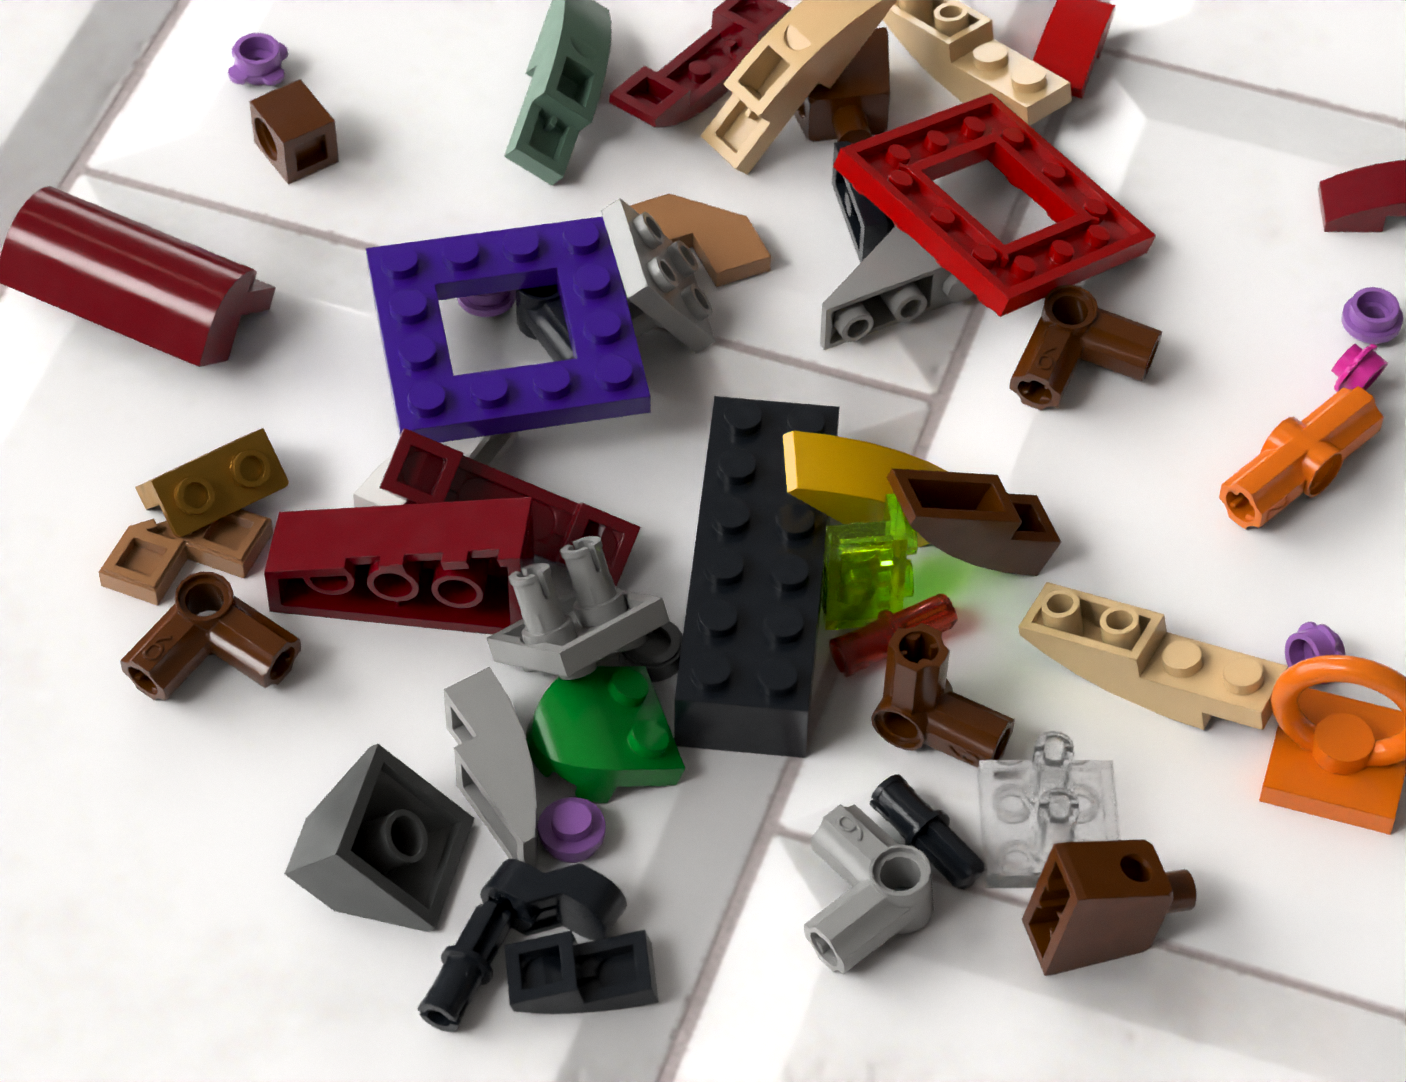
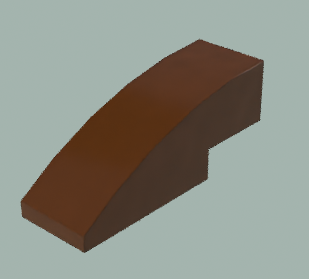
M892 468L887 476L888 482L910 526L930 544L946 554L972 565L1004 573L1038 576L1061 544V540L1038 496L1007 493L998 475Z

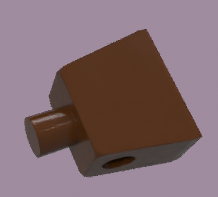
M887 27L874 30L830 89L817 83L795 112L794 116L806 139L813 142L837 139V142L847 141L854 144L870 138L872 135L884 133L888 129L890 72Z
M1145 839L1054 843L1021 920L1044 976L1054 975L1146 951L1152 946L1166 914L1188 911L1195 907L1197 898L1196 886L1191 873L1186 869L1165 872L1153 844Z

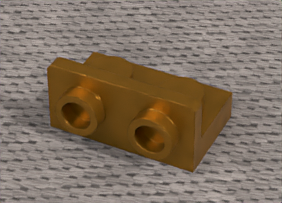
M261 428L142 483L135 488L145 509L160 505L174 536L183 537L287 487L289 481L264 428Z

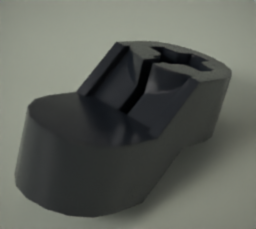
M507 859L495 871L480 893L483 904L487 900H493L513 914V925L511 928L525 936L563 926L589 940L604 939L627 907L625 896L610 879L582 863L544 873L518 859Z

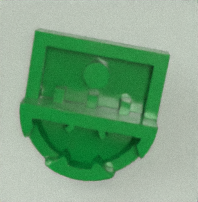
M597 666L592 673L577 679L562 680L557 678L544 693L527 726L526 741L531 759L538 770L545 777H549L552 772L557 773L566 781L577 786L575 792L577 798L586 799L590 802L608 803L617 787L677 785L686 769L646 666Z

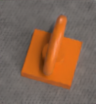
M1348 655L1316 656L1294 664L1279 676L1272 690L1271 706L1273 715L1278 723V728L1259 801L1391 835L1406 773V677L1398 671L1376 661ZM1327 682H1345L1361 685L1388 697L1401 711L1308 687Z

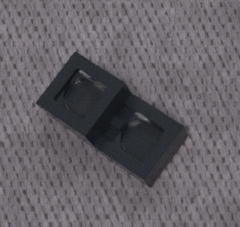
M570 930L504 945L509 1004L514 1012L543 1014L589 1013L632 1008L659 1002L652 943L646 930L581 944L577 943Z

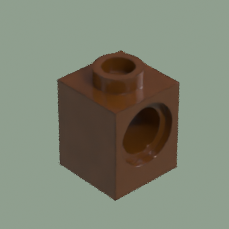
M301 79L249 101L254 143L287 184H291L339 162L335 120Z

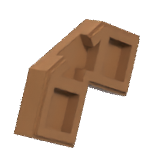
M670 193L630 205L639 214L643 212L649 213L658 223L663 234L675 243L680 240L688 248L693 247L716 287L771 270V255L747 216Z
M239 509L183 537L174 536L167 521L156 524L154 518L130 525L98 572L101 586L158 606L187 559L245 579L273 534L272 520Z

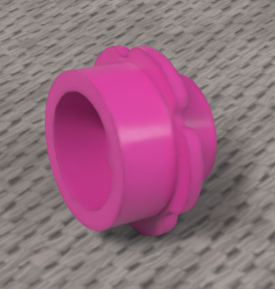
M1355 343L1340 357L1331 370L1339 377L1334 386L1336 392L1343 387L1354 389L1357 386L1366 391L1376 381L1388 364L1376 353L1378 349L1376 344H1371L1362 349Z

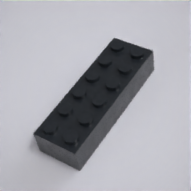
M714 396L674 699V740L678 747L799 758L806 757L830 516L787 493L783 435L791 431L838 436L840 407Z

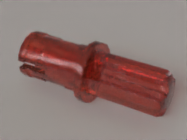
M941 593L894 614L886 609L879 612L877 620L852 632L830 639V652L838 670L844 673V676L847 678L856 672L868 668L872 664L884 659L886 660L889 641L898 628L908 629L923 623L941 632H945L951 629L958 621L957 613L948 596Z

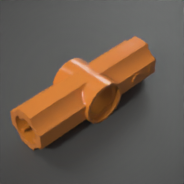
M1359 386L1354 389L1343 387L1302 421L1295 417H1288L1283 420L1268 436L1260 454L1222 483L1219 499L1225 505L1229 518L1244 529L1248 526L1260 528L1302 493L1311 498L1323 492L1338 474L1344 459L1381 430L1384 416L1378 410L1375 398Z

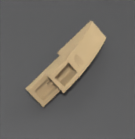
M802 0L756 44L724 82V85L733 94L701 137L736 170L748 175L817 83L829 89L832 87L897 0Z
M897 0L883 19L910 55L962 103L992 93L1030 126L1072 102L1069 81L995 40L993 37L992 19L958 0Z
M1046 582L1018 626L1020 636L1080 677L1150 711L1203 730L1212 716L1263 730L1273 713L1271 706L1273 687L1279 676L1288 669L1287 665L1168 633L1164 614Z

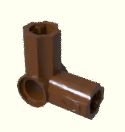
M1074 285L1058 286L1052 289L1045 297L1042 315L1012 375L1009 389L1019 396L1022 404L1042 411L1044 408L1051 406L1058 407L1079 361L1082 359L1142 382L1152 365L1163 331L1098 308L1093 295L1082 287Z
M201 571L191 574L181 581L175 592V604L120 660L123 673L131 679L139 691L154 701L156 699L166 701L208 655L214 654L265 689L272 684L278 685L292 670L293 663L301 651V642L298 637L234 596L231 584L223 576L214 572ZM204 611H217L209 616H198L199 613Z
M923 623L908 629L898 628L888 644L883 698L871 716L872 726L876 732L888 743L904 750H917L925 744L989 773L991 769L995 770L1005 753L1006 746L1013 733L1015 719L953 692V688L947 679L950 650L942 641L941 631Z

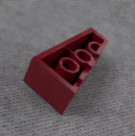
M532 497L279 512L264 571L269 612L493 635L523 619L514 588L509 581V576L515 571L522 573L521 568L535 564Z

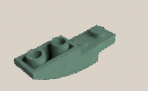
M552 0L525 73L532 80L504 157L551 186L564 177L578 134L583 128L592 123L600 98L611 46L610 12L594 0Z

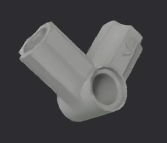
M840 804L823 817L821 825L811 837L812 849L846 880L852 888L804 924V933L806 939L814 948L817 957L833 972L838 970L845 974L896 933H913L923 928L929 922L934 910L930 861L922 851L913 846L899 845L855 804L849 807H843ZM896 888H910L906 891H894Z

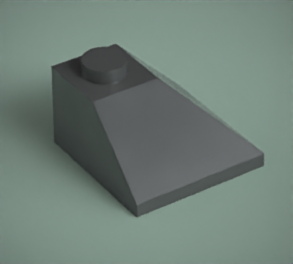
M376 744L366 750L305 819L284 874L333 911L428 932L436 929L475 818L380 744Z

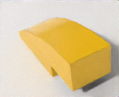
M791 431L783 435L787 493L862 535L884 527L919 548L930 544L910 526L888 482L887 476L892 468L948 471L902 451L865 441L801 431Z

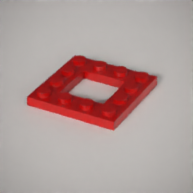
M992 93L840 149L833 168L845 177L858 193L874 203L893 220L899 230L913 238L935 258L939 266L951 272L977 296L984 306L992 309L1000 317L1045 298L1052 289L1058 286L1075 285L1146 254L1156 237L1150 229ZM988 160L1005 175L1010 184L1025 192L1056 223L1010 243L1003 244L933 180Z

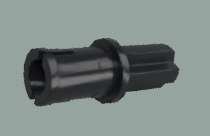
M901 775L890 776L875 789L871 796L873 798L870 801L871 807L905 839V845L913 846L922 851L930 863L953 886L965 890L972 886L976 879L983 874L985 869L984 862L948 827L950 823L949 816L943 810L935 811Z
M487 900L484 904L478 905L456 944L447 946L442 952L441 962L443 966L425 998L417 1008L418 1011H421L420 1017L434 1028L446 1032L456 1031L479 986L488 984L493 977L491 963L513 925V914L503 908L499 902Z

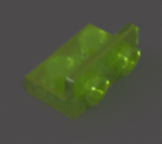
M885 494L883 521L854 522L826 526L822 598L825 630L902 624L904 598L914 596L913 567L911 560L907 559V555L917 554L918 540L917 532L910 526L906 516H903L902 508L895 494Z

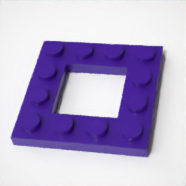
M603 216L366 248L367 267L399 437L402 430L406 428L440 443L651 413V396L621 275ZM557 284L574 359L453 375L439 300Z

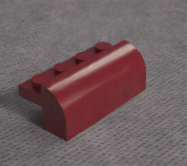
M51 186L44 187L35 192L21 207L8 230L0 256V284L198 367L228 361L241 315L270 310L276 289L272 285L255 279L257 272L246 265L234 262L197 245L173 237L146 224L134 221Z

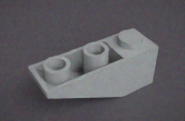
M895 226L822 303L820 345L824 350H827L845 342L857 341L869 333L899 322L911 321L920 314L953 302H962L970 298L974 293L951 272L939 266L935 258L913 238Z

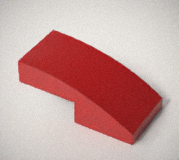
M1057 0L1032 61L1069 81L1072 97L1083 99L1096 58L1100 59L1116 11V5L1098 0Z

